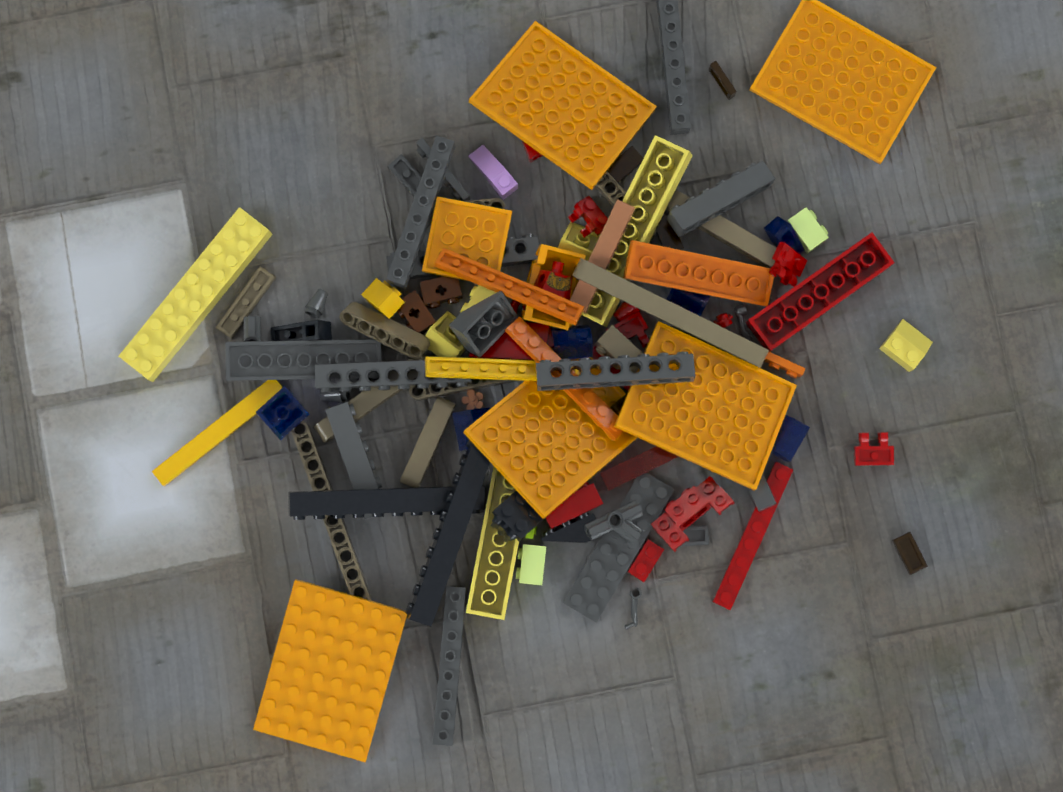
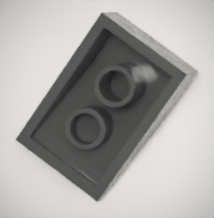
M499 291L462 311L449 324V327L466 351L480 358L502 336L505 329L518 318V315L503 292Z

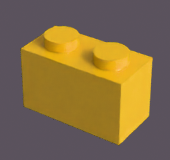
M377 278L361 294L388 319L405 303L400 298L402 294L395 287H392L387 281L381 282Z

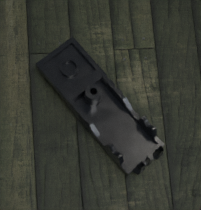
M515 491L492 512L495 516L490 526L492 528L495 527L498 530L497 533L504 536V541L507 543L509 540L514 539L520 541L543 519Z

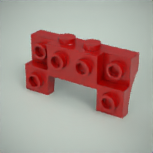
M709 476L697 487L693 486L692 488L685 489L681 497L676 501L672 500L669 502L666 509H664L665 513L652 522L651 526L675 552L685 541H689V538L683 531L711 509V507L721 515L722 511L735 503L724 489L720 488L713 478Z

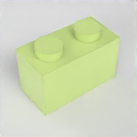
M806 207L788 219L785 224L808 254L823 244L829 237L827 236L826 228L823 225L820 226L816 221L815 213Z
M523 544V548H519L518 560H521V568L517 567L516 579H519V583L543 584L546 546Z

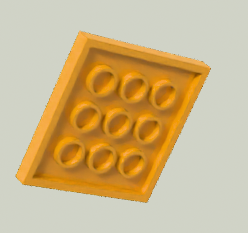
M437 196L422 272L465 280L435 267V261L443 248L501 272L512 211Z

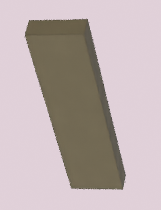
M259 266L216 328L233 339L243 325L244 317L251 314L276 277Z

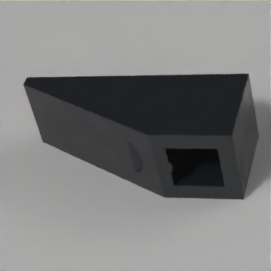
M589 512L578 516L579 520L574 523L569 520L561 524V529L557 531L551 529L544 532V537L541 540L545 542L587 543L591 540L585 532L584 525L595 520L596 517L594 513L589 515Z

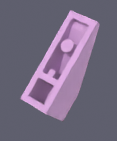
M484 145L468 156L502 200L518 189V183Z

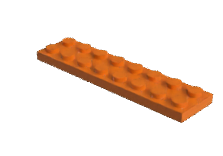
M631 240L623 276V278L766 307L769 303L774 277L769 274L771 268Z

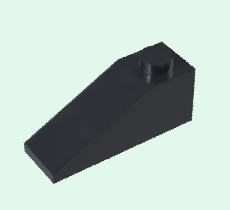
M317 319L271 327V341L332 340L331 322Z

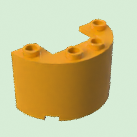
M540 244L535 253L538 257L531 263L526 282L534 285L540 270L551 271L553 261L564 263L562 274L572 278L571 299L579 282L572 275L580 258L585 260L586 255ZM522 303V306H526L525 310L521 312L522 319L565 330H568L573 325Z

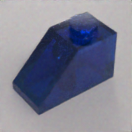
M779 216L764 227L768 237L776 247H778L779 242H785L799 254L805 250L792 225Z

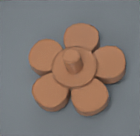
M468 390V397L464 396L462 398V403L467 405L468 411H474L475 407L477 409L483 407V403L480 400L484 396L481 392H477L475 395L474 390Z

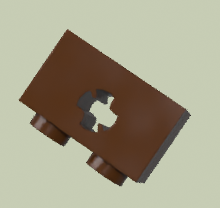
M443 276L420 282L425 306H429L430 309L438 308L441 306V303L445 302L455 304L460 302L459 299L463 298L459 281L456 278ZM440 288H443L444 291H447L444 292V296H440V294L437 293L439 292Z
M416 290L402 298L405 303L397 312L401 318L405 317L409 322L406 326L420 334L428 331L436 321ZM412 311H415L416 313H417V312H420V313H418V316H419V317H418V318H415L414 316H413V317H410V316H412V313H411V312H412Z

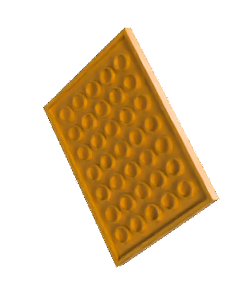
M801 0L749 90L876 163L881 164L937 67L818 0Z
M534 21L469 98L470 104L591 190L657 108L656 105L537 21Z
M658 321L644 354H649V356H657L659 353L677 355L678 352L693 354L695 367L694 382L631 385L614 427L747 488L756 490L797 385ZM676 364L669 365L671 370L679 369ZM651 365L649 366V369L653 372H657L659 370V367L657 365Z
M575 340L557 354L561 359H571V361H579L580 358L584 357L593 360ZM593 368L590 370L591 374L593 375H599L601 373L600 370L597 368ZM524 381L463 432L542 519L547 517L638 438L623 432L613 441L564 390L537 391V381ZM619 386L591 388L609 407L626 394Z
M295 579L253 730L366 762L408 615L405 613L406 611Z

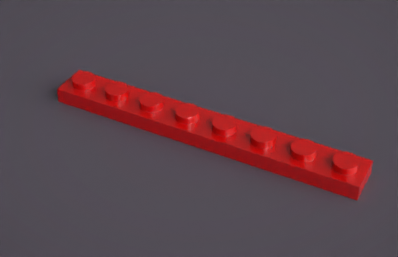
M778 462L774 463L767 483L777 504L760 512L755 505L715 594L713 603L731 610L793 469Z

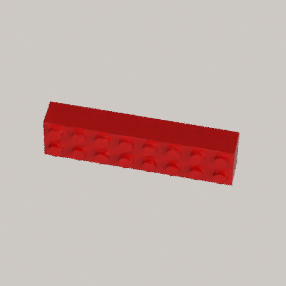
M871 232L748 319L746 325L762 347L771 352L890 268L895 262L873 232Z

